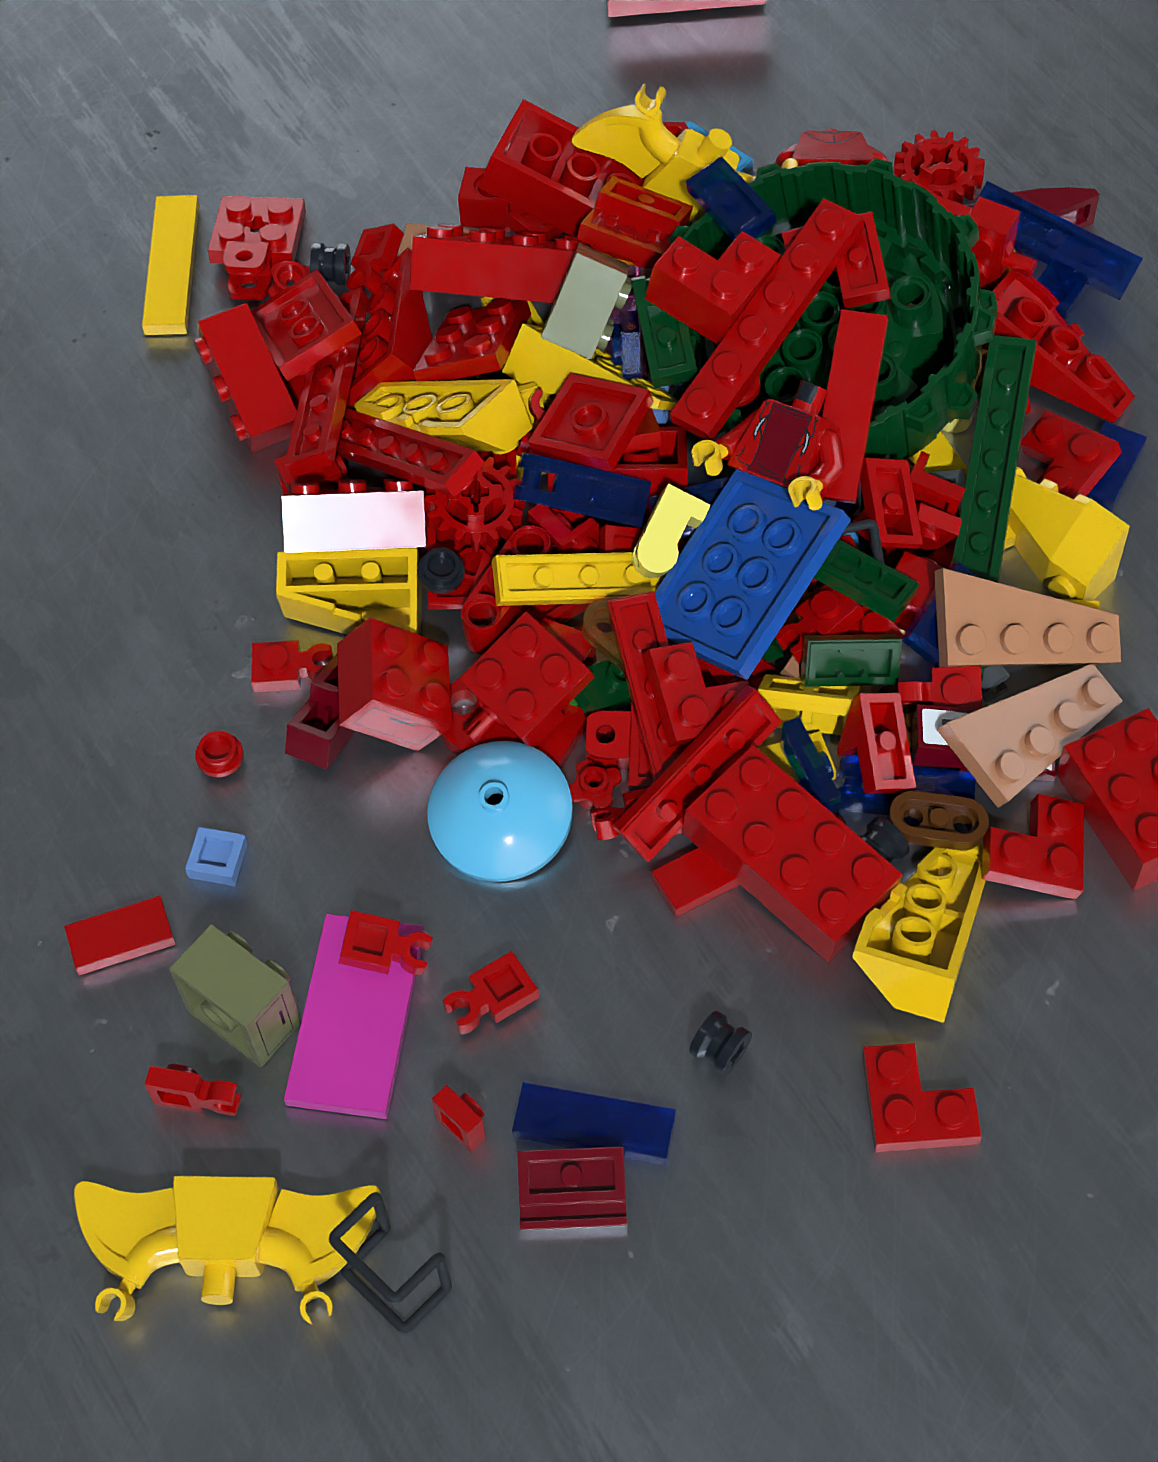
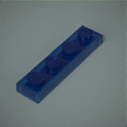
M989 181L985 183L975 201L976 203L979 197H983L1020 211L1014 245L1015 249L1119 301L1143 260L1142 257Z

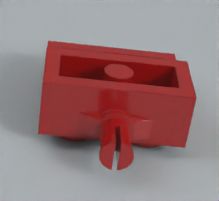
M612 176L599 191L595 208L580 223L577 240L588 243L592 249L599 252L614 253L628 258L631 263L638 267L653 268L655 263L670 247L668 239L677 226H688L693 206Z
M932 193L937 198V202L947 212L950 211L954 216L970 214L979 227V240L971 251L975 253L981 289L993 291L1008 275L1010 269L1028 277L1033 275L1038 260L1014 252L1020 211L983 197H979L973 208Z
M525 611L459 678L469 692L477 698L480 707L483 709L462 730L478 744L497 723L499 726L509 729L527 746L536 748L566 718L561 711L595 676L578 658Z

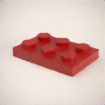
M318 269L251 311L274 362L287 381L295 376L308 373L317 362L333 352L346 349L353 339L362 334L351 315Z
M500 298L490 302L483 308L471 310L470 307L464 306L447 313L444 321L413 370L416 381H451L501 370L511 352L522 323L526 324L531 316L528 302Z

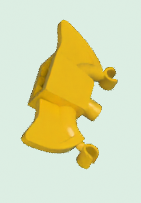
M642 84L635 97L636 105L618 107L603 112L584 123L574 133L572 138L574 146L609 157L624 164L641 179L645 177L642 185L643 188L692 205L693 209L689 221L693 223L697 222L709 210V207L722 196L735 188L738 189L754 181V178H756L754 175L736 170L740 158L737 153L730 150L732 139L724 130L714 128L710 130L707 136H704L693 129H685L678 137L673 135L662 122L660 106L666 96V89L662 86L659 87L656 93V100H653L645 93L646 84ZM792 158L786 159L781 168L790 169L797 167L798 161Z
M174 1176L173 1187L147 1193H130L97 1183L81 1181L74 1188V1198L83 1236L100 1263L111 1274L121 1280L117 1288H107L99 1293L95 1301V1310L97 1313L104 1314L108 1310L112 1299L118 1296L121 1300V1306L114 1317V1321L121 1322L129 1319L136 1307L132 1296L134 1289H141L156 1269L176 1263L181 1264L186 1275L203 1276L201 1301L213 1305L231 1304L234 1296L235 1277L261 1276L266 1264L286 1271L290 1276L294 1289L299 1292L302 1291L304 1297L300 1303V1314L307 1323L312 1325L306 1310L311 1300L317 1298L324 1300L327 1304L329 1316L331 1317L333 1313L332 1301L328 1295L319 1291L318 1285L333 1277L348 1263L330 1245V1233L371 1193L378 1192L381 1194L377 1186L367 1185L328 1195H306L285 1189L280 1191L275 1177ZM374 1207L340 1238L355 1254L364 1243L376 1218Z

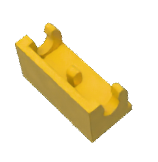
M765 674L758 688V693L782 720V723L777 728L809 732L821 731V733L842 735L853 698L860 693L861 686L805 687L800 681L801 678Z

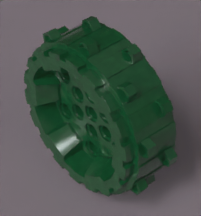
M877 158L867 165L861 164L860 166L841 164V162L807 163V166L790 169L781 168L774 162L758 168L754 181L738 189L735 188L722 196L691 226H677L668 239L670 246L680 236L718 260L741 231L779 253L781 258L785 253L782 232L803 227L823 198L856 214L872 211L891 299L845 309L840 285H833L839 283L837 270H834L760 373L761 387L757 397L749 404L735 408L713 439L714 442L735 428L756 409L760 408L766 399H772L791 406L801 381L809 382L827 390L841 309L859 312L873 311V314L888 315L889 318L879 377L886 379L877 384L865 458L894 460L910 458L936 439L937 434L948 422L951 423L954 419H970L979 406L978 394L971 385L973 379L976 380L979 372L982 344L993 342L996 319L998 318L995 292L980 289L979 268L975 253L971 251L979 240V227L970 214L954 216L950 211L947 212L937 202V198L929 191L913 181L908 182L893 175L892 162ZM909 303H912V304H914L915 306H905V305H906V304H909ZM820 319H828L825 322L816 323ZM689 327L699 373L718 345ZM803 356H812L807 360H797ZM693 380L675 384L678 389L672 396L680 400ZM787 393L795 394L790 398H779ZM825 400L818 414L820 417L823 415Z

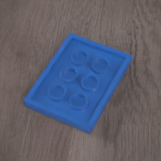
M735 470L709 509L703 522L698 526L680 553L677 562L669 570L655 591L668 644L677 645L692 642L698 658L748 680L851 521L843 510L825 503L822 504L819 510H810L806 499L800 503L799 507H794L787 488L749 473Z

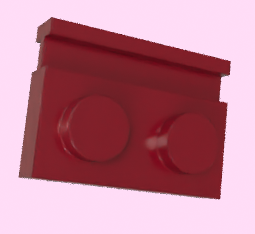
M624 1147L517 1151L520 1230L627 1226Z

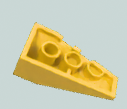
M522 323L502 371L503 374L517 381V387L534 381L538 388L543 391L542 393L557 395L569 374L572 373L649 389L654 401L650 408L672 411L679 401L661 388L654 389L652 382L633 376L635 371L627 365L611 361V355L606 351L596 348L592 359H588L541 338L542 326Z
M515 379L380 382L354 404L358 412L475 451H493L494 454H505L514 450L519 445L518 441L533 428Z
M1017 466L1008 525L1016 534L1015 548L1054 598L1094 600L1116 578L1130 526L1091 498L1079 494L1072 499L1058 493V485L1050 480L1044 479L1038 484L1027 479L1022 469Z
M982 844L966 851L935 847L917 865L916 872L904 884L899 883L891 891L890 898L879 909L875 907L866 916L852 958L893 1008L944 1023L986 880L982 879Z

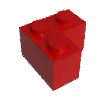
M741 231L718 260L678 236L653 266L645 299L719 345L778 263L781 255Z

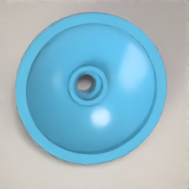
M512 741L484 743L470 748L454 758L435 781L427 808L430 834L444 859L461 873L478 880L490 882H504L523 878L545 866L559 852L566 841L573 818L572 795L567 780L560 768L552 759L538 749ZM499 793L503 795V799L499 804L489 805L487 803L488 798L492 794Z

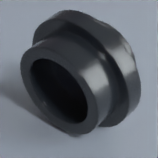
M435 548L421 558L417 574L421 585L425 589L436 594H446L456 590L462 584L465 568L463 561L455 552L447 548Z

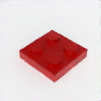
M570 373L529 439L528 444L533 454L612 472L654 401L649 389Z

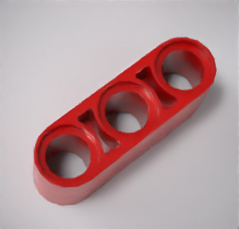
M524 525L511 534L497 555L552 554L550 536L546 530L539 526ZM492 563L461 609L465 643L468 649L480 655H483L531 606H496ZM481 623H489L487 626H478Z

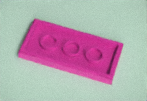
M326 914L284 1101L286 1106L387 1119L417 975L406 972L398 962L391 961L388 975L339 964L349 916ZM400 923L397 935L406 937L413 932L425 933L424 926ZM412 948L410 950L411 955L415 959L420 960L422 948Z

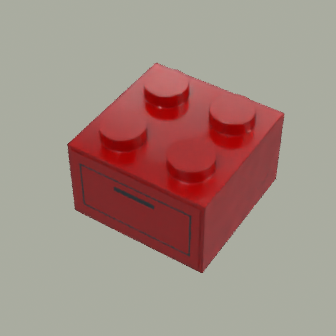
M371 617L337 643L340 726L416 751L421 750L452 727L448 645Z

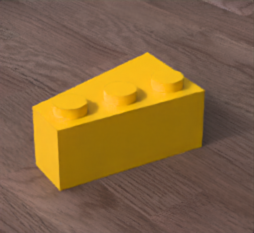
M417 548L295 553L277 552L276 596L284 617L346 635L371 617L422 636V585L417 574L420 561Z

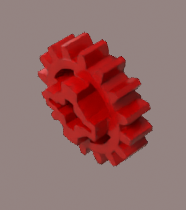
M931 130L930 138L925 139L918 133L915 135L914 144L906 141L902 143L901 152H896L893 175L908 182L913 181L931 194L933 193L963 204L964 198L973 201L976 197V190L982 188L985 159L979 158L980 149L978 147L968 149V138L964 137L959 141L953 140V132L949 131L945 138L938 136L936 130Z
M489 457L482 468L475 474L472 484L464 491L459 492L455 498L426 488L427 496L424 497V511L428 513L427 525L429 528L439 527L438 540L441 542L450 537L454 538V550L459 551L464 543H470L473 553H479L480 544L485 542L492 550H495L498 547L499 536L508 540L513 533L514 527H521L522 511L525 507V495L520 494L521 480H509L510 467L506 465L496 470L494 468V458ZM471 495H475V503H478V512H474V506L471 504Z

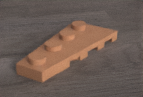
M944 568L935 570L939 667L1086 665L1121 662L1118 614Z
M1090 664L947 722L938 728L937 731L998 808L1009 802L1062 755L1065 745L1083 737L1123 700L1094 664Z

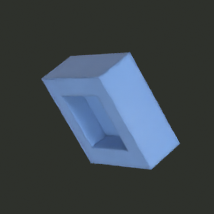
M198 827L185 867L187 877L189 879L235 886L248 846L246 835Z

